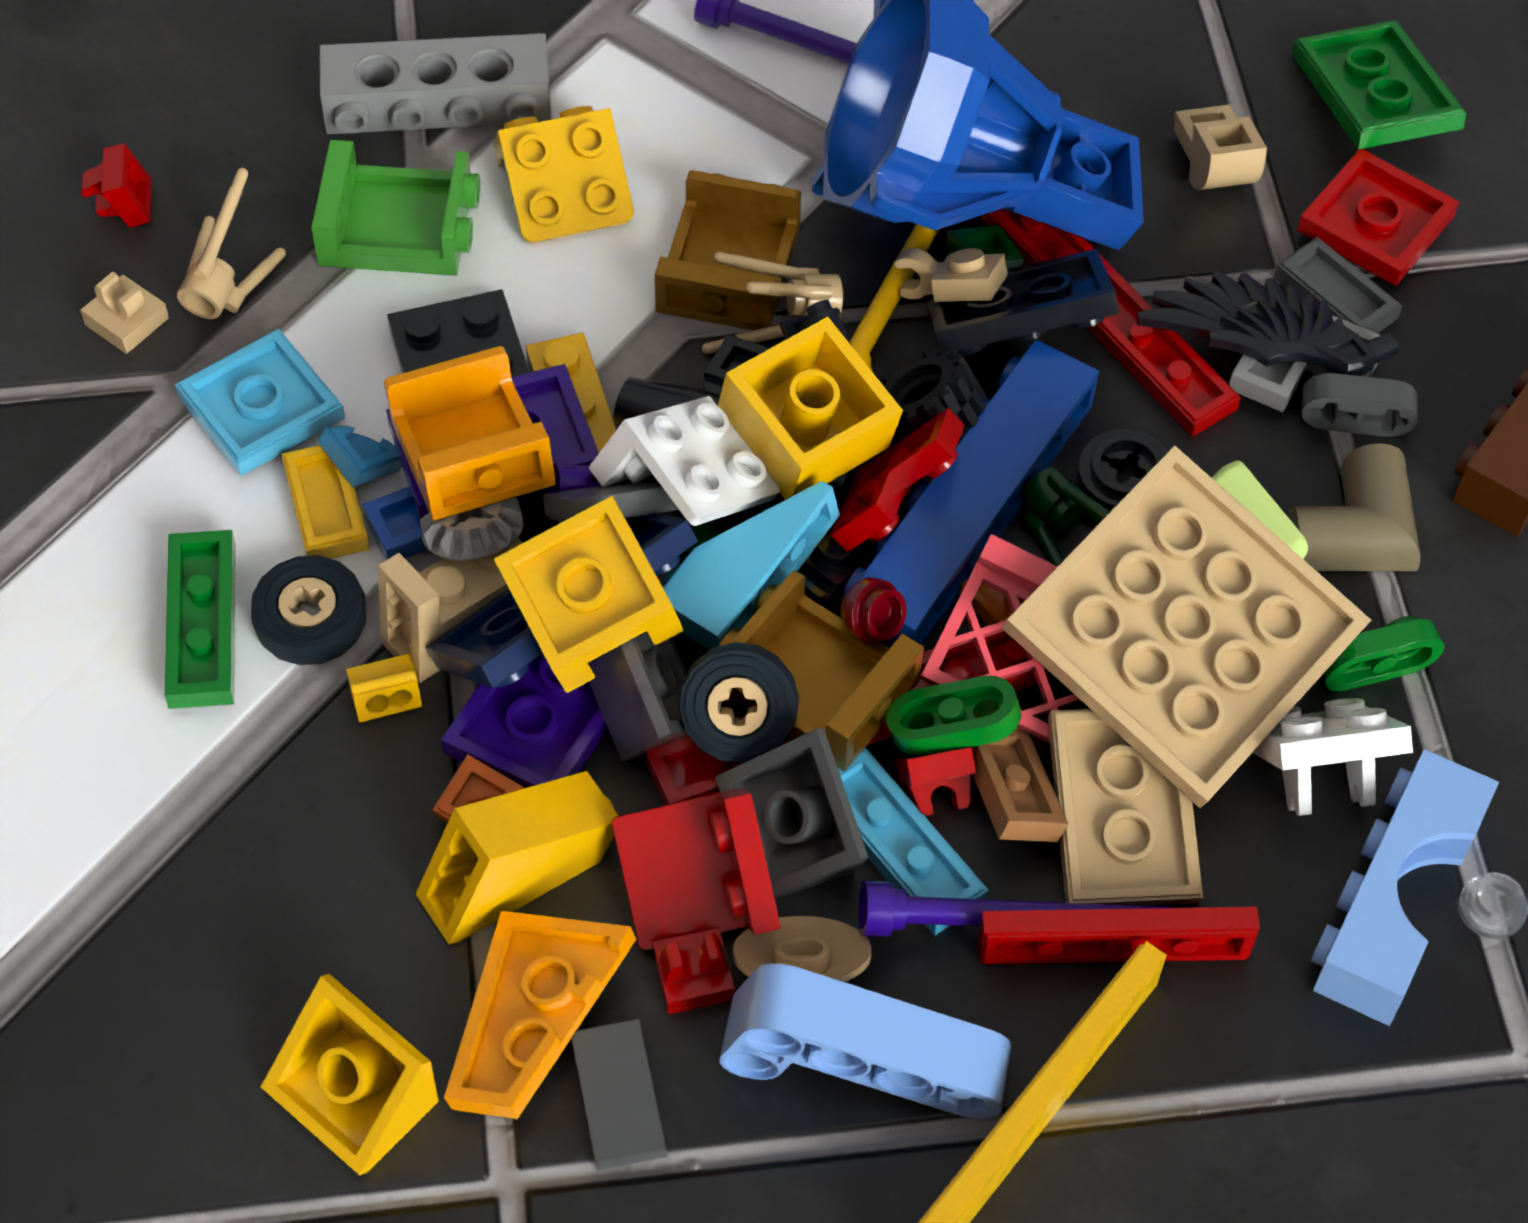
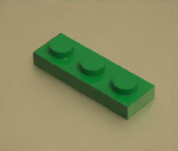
M232 530L168 534L165 699L169 709L234 704L236 543Z

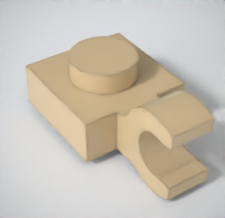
M911 248L904 250L895 261L896 268H911L920 277L919 280H906L901 287L900 296L907 299H918L924 295L933 294L934 302L991 301L1008 276L1004 254H984L982 250L974 248L956 251L948 255L943 263L936 261L924 250Z

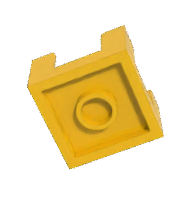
M613 496L494 558L546 660L566 693L595 678L588 662L647 631L653 644L657 645L684 631L672 603Z

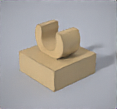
M113 271L94 287L96 297L80 310L85 326L125 354H128L169 319L164 302L125 275L118 277V274Z

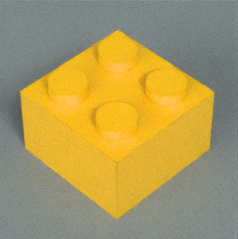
M828 316L727 372L718 402V407L725 412L732 426L754 455L763 462L767 472L779 486L780 494L785 500L821 481L828 484L888 449L903 412L902 408Z

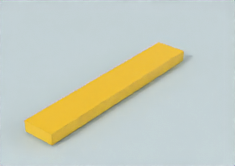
M1147 941L1145 944L1141 943L918 1223H970L1157 986L1167 956L1165 953Z

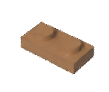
M1016 728L1008 737L998 742L971 747L976 773L972 775L998 838L1001 840L1059 842L1068 826V822L1029 733Z

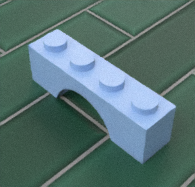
M1425 749L1413 772L1400 767L1385 800V804L1396 808L1390 823L1378 818L1376 819L1360 854L1372 860L1367 873L1364 876L1352 870L1336 905V908L1348 913L1342 927L1337 929L1327 924L1311 959V962L1323 967L1313 991L1390 1027L1429 942L1415 929L1406 917L1399 901L1397 881L1406 873L1422 866L1432 864L1461 865L1499 784L1498 781Z

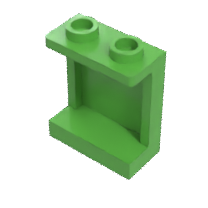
M330 140L312 223V234L318 266L457 276L461 252L470 253L472 247L473 221L472 218L467 217L469 208L477 209L480 200V174L471 173L469 152L456 151L453 171L357 165L353 141Z

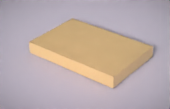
M1091 709L1051 710L1048 715L1054 790L1068 822V826L1059 840L1065 903L1138 906L1199 904L1203 899L1192 801Z

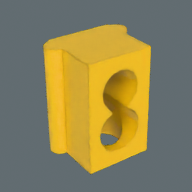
M410 654L346 669L359 723L422 708L418 681Z

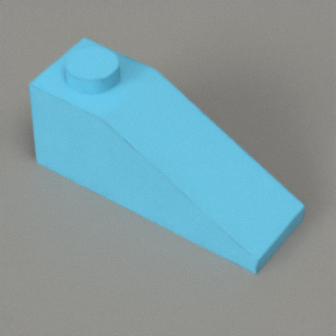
M821 481L695 547L682 564L678 563L673 569L666 572L661 585L684 629L681 633L707 650H711L719 646L724 636L731 629L738 628L741 630L753 616L755 605L765 589L771 584L779 586L793 570L798 571L840 516L833 487Z

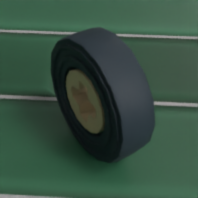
M319 555L297 556L276 564L260 578L251 599L252 624L263 647L278 659L297 665L322 664L342 656L358 641L366 624L365 593L355 574L339 561ZM300 602H303V604L308 602L312 606L319 604L320 612L311 616L306 611L298 612V607H300Z
M734 642L712 648L693 663L681 685L679 711L686 733L699 749L718 760L745 763L784 744L797 720L799 694L793 674L777 655L759 645ZM735 687L743 688V694L746 699H756L757 706L749 707L746 717L742 719L735 717L732 708L721 706V701L729 699L731 690Z

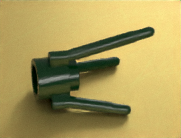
M1055 466L1047 467L1032 477L1025 486L1021 497L1023 503L1030 509L1022 522L1036 535L1049 562L1056 566H1059L1064 559L1048 530L1049 528L1056 527L1059 531L1068 530L1076 525L1083 515L1098 525L1111 512L1082 492Z

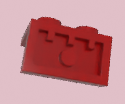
M740 787L623 814L612 819V828L638 944L641 949H653L654 941L720 928V932L748 927L754 935L781 929L752 794L745 788Z

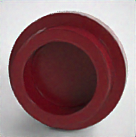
M868 577L858 581L845 593L840 602L841 616L849 634L862 642L871 644L892 639L899 633L906 619L907 607L903 595L896 590L893 584L883 579Z

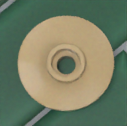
M817 916L780 917L781 929L757 935L746 929L737 937L733 946L734 962L739 970L748 977L761 965L776 963L799 967L846 982L860 975L871 961L870 941L866 936H861L857 928L838 920Z

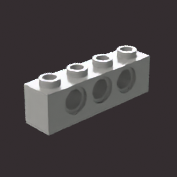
M546 33L320 45V97L326 134L504 125L512 120L525 117H537L538 122L551 120Z

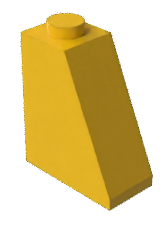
M587 771L454 808L415 894L448 945L460 942L498 921L501 911L513 912L599 864L614 837L612 819L619 815L615 811L612 802L602 793Z

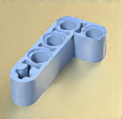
M771 963L756 968L734 993L719 1062L730 1073L756 1080L774 1079L780 1076L791 1063H795L959 1116L985 1119L993 1118L1002 1111L1012 1045L1008 1038L993 1030L799 967Z

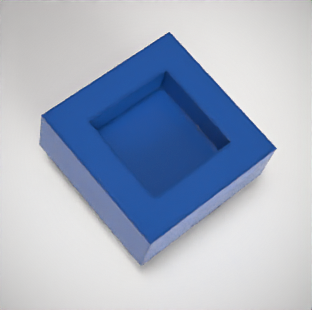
M409 486L362 504L364 519L386 560L397 553H400L404 558H408L428 550L422 539L420 518Z

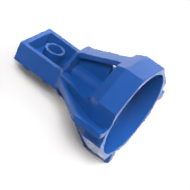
M874 0V18L855 45L825 132L824 162L812 178V192L822 196L825 201L864 215L893 223L910 221L932 230H938L999 209H1005L1081 236L1087 240L1120 250L1144 222L1139 138L1061 108V97L1055 91H1050L989 35V18L973 0Z

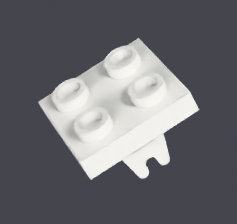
M1346 698L1331 700L1324 703V712L1301 714V708L1293 707L1252 753L1282 770L1287 807L1289 811L1295 810L1297 816L1312 813L1311 766L1345 762L1352 802H1359L1361 807L1374 806L1376 804L1375 758L1413 753L1411 726L1387 716L1385 709L1365 706L1363 699Z

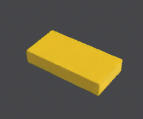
M318 445L282 453L283 465L306 556L319 555L332 559L370 550L355 488L349 484L323 448Z

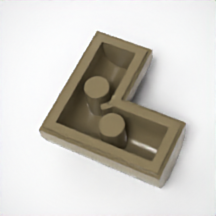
M1382 443L1368 444L1356 448L1346 456L1340 469L1346 506H1291L1288 518L1302 533L1308 544V551L1303 560L1316 571H1417L1419 568L1420 549L1405 458L1402 451L1393 445Z

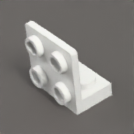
M710 396L624 419L588 467L602 487L628 479L632 483H638L653 474L683 516L693 526L773 501L780 493L779 486L767 472L763 462L754 455L732 426L725 412L716 405Z

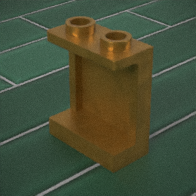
M689 171L685 181V205L668 258L660 256L654 274L655 312L753 331L772 326L780 296L751 294L746 291V285L748 282L784 283L785 278L719 264L714 261L713 256L716 252H724L789 266L800 230L801 192L797 189L782 187L777 184H765L716 173Z
M795 570L779 586L771 584L758 599L750 620L741 630L738 628L731 629L719 644V646L740 642L759 645L782 660L793 674L799 694L797 720L788 736L796 739L815 729L824 728L836 765L844 772L886 723L887 711L894 700L902 694L913 690L920 681L924 646L904 634H901L890 648L881 642L870 644L855 639L849 634L842 618L805 595V576ZM732 688L729 696L731 700L747 710L749 707L757 706L756 699L750 700L744 697L743 688Z

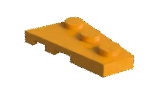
M501 911L445 1092L444 1099L451 1110L513 1119L519 1118L637 940L631 926Z

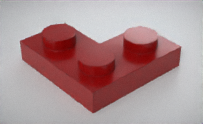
M949 408L858 469L841 509L840 516L831 533V536L847 553L867 539L875 543L888 535L899 521L900 517L897 515V511L902 499L911 490L912 484L926 475L930 479L940 476L955 462L958 457L956 447L965 425Z

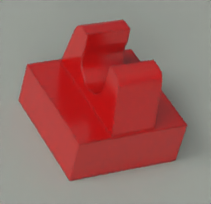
M125 143L104 148L103 163L82 173L81 195L84 198L96 195L95 212L100 217L120 216L129 228L150 222L152 178Z
M971 747L925 756H907L895 759L899 784L905 785L911 801L923 815H933L931 795L940 786H944L950 791L954 809H964L969 806L970 774L976 773Z
M720 928L653 942V956L667 1014L732 1001L735 987Z

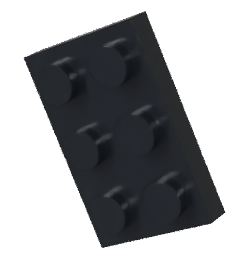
M1097 249L1007 269L1008 276L991 301L934 302L933 294L925 295L938 347L942 348L944 353L951 348L956 350L958 354L961 353V355L977 353L983 350L989 343L1012 339L1017 342L1031 341L1044 335L1046 330L1067 325L1074 328L1095 326L1101 323L1106 316L1119 314L1115 289Z

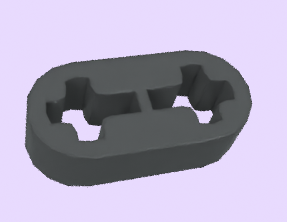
M1324 373L1313 376L1303 386L1302 418L1307 424L1322 430L1396 437L1410 432L1417 425L1418 393L1410 384L1398 380Z

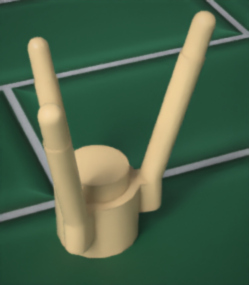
M239 168L237 170L216 223L212 216L204 218L186 277L177 291V299L186 310L201 318L217 319L224 308L232 313H237L244 298L286 255V251L283 248L275 249L237 287L233 280L235 276L233 268L225 261L216 258L248 178V170L246 168Z
M716 252L713 256L714 261L719 264L790 279L788 283L748 282L746 285V291L751 294L786 297L789 315L809 316L806 309L822 300H829L832 308H839L840 312L842 311L843 288L838 274H819L818 268H797L724 252ZM779 324L733 335L756 344L784 337ZM725 338L705 343L702 346L703 353H716Z

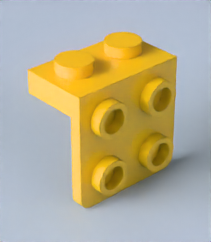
M592 106L575 107L559 113L560 118L538 122L537 117L520 118L505 123L504 129L497 131L493 143L498 166L505 165L520 233L526 242L536 243L623 225L632 219L634 208L610 108L593 111Z

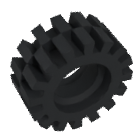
M942 348L933 349L929 357L926 356L924 351L914 355L913 363L908 365L904 360L896 365L899 370L893 375L887 372L880 379L884 384L883 386L903 410L889 448L947 408L965 426L974 427L979 421L976 414L983 413L986 407L984 400H986L985 392L961 353L958 354L956 350L951 348L945 353ZM962 431L960 439L966 435L964 431Z

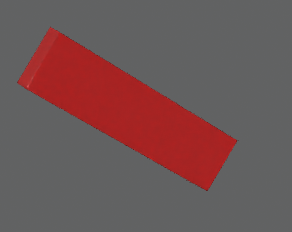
M1257 907L982 911L977 937L978 963L1127 962L1141 943L1145 944L1146 941L1167 955L1165 961L1246 960L1250 956L1260 930Z

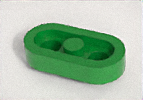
M1404 616L1393 620L1385 627L1359 633L1321 677L1327 689L1331 691H1346L1418 672L1435 662L1442 655L1445 646L1432 621L1416 619L1414 616Z
M980 676L908 691L899 696L890 705L886 715V723L895 746L901 752L911 756H925L998 742L1008 737L1017 728L1021 720V708L1015 690L1007 680L997 676Z

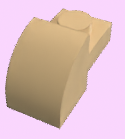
M1230 105L1175 112L1174 132L1190 160L1188 181L1194 189L1205 190L1250 184L1260 179L1265 166L1267 147L1249 116L1236 117Z

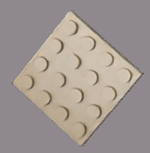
M1174 445L1006 620L1002 629L1199 808H1202L1367 626L1371 619Z

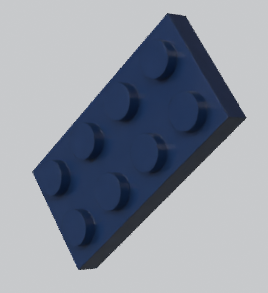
M659 513L625 518L656 576L673 569L681 560L680 554L698 542L687 519ZM509 588L425 647L438 669L493 689L495 687L507 686L519 680L529 670L528 663L543 653Z

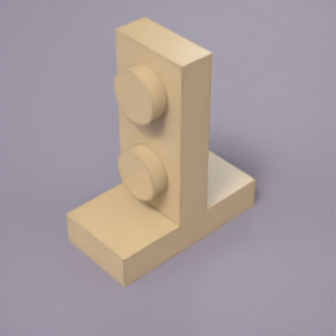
M519 538L505 549L490 556L473 560L442 558L419 573L400 553L378 565L381 643L394 657L410 654L419 683L440 671L425 647L508 589L494 558L522 544L523 542Z

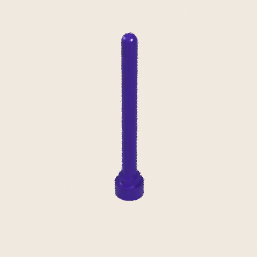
M739 0L696 1L694 20L716 29L720 24L729 27L731 23H735L848 64L856 42L739 2Z
M863 881L859 893L858 924L861 936L890 937L892 930H904L906 924L980 927L982 911L1173 907L907 896L905 889H894L892 882Z

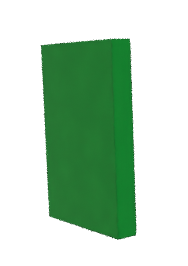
M1396 20L1294 40L1293 58L1358 150L1464 129L1466 111Z

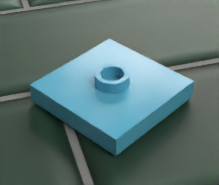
M279 328L174 384L180 401L240 477L319 434L325 428L331 427L345 419L343 405Z

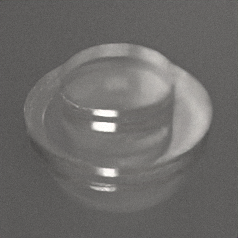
M1491 872L1474 877L1466 883L1458 900L1459 913L1464 923L1473 932L1490 939H1503L1514 935L1521 929L1528 915V903L1522 887L1512 877L1503 873Z

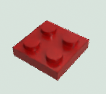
M1359 149L1301 215L1297 231L1310 239L1318 236L1342 257L1397 286L1455 217L1459 201L1366 150Z

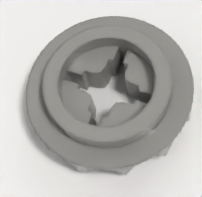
M514 497L435 521L432 520L430 513L420 519L423 542L432 553L447 559L473 560L490 556L511 545L523 530L524 518L518 499Z

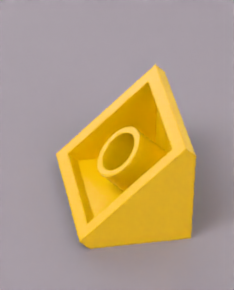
M330 974L323 975L318 980L261 1085V1088L359 1176L373 1168L439 1102L431 1061Z

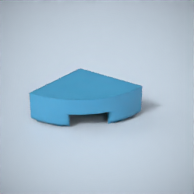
M333 426L325 428L318 440L319 445L352 487L400 471L402 467L395 445L384 438L379 443L366 436L353 433L354 427Z

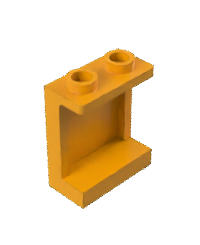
M502 346L388 377L384 380L393 429L433 521L556 485L549 436L542 422L532 423L513 384L508 355Z

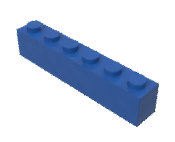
M1036 339L1021 359L1013 357L1008 362L999 381V390L992 399L986 397V400H984L986 405L984 412L976 414L979 421L974 427L968 426L969 431L961 441L959 440L956 447L958 457L955 462L930 483L925 480L920 482L909 500L907 506L908 514L899 526L896 525L888 535L878 542L875 550L876 557L867 570L862 567L856 569L844 589L842 598L858 581L872 577L889 581L903 595L907 607L903 627L892 639L880 641L882 644L890 648L900 635L904 634L924 646L958 598L960 584L970 577L990 535L992 534L999 538L1002 536L1024 504L1021 497L1027 483L1038 472L1052 465L1091 410L1099 370Z

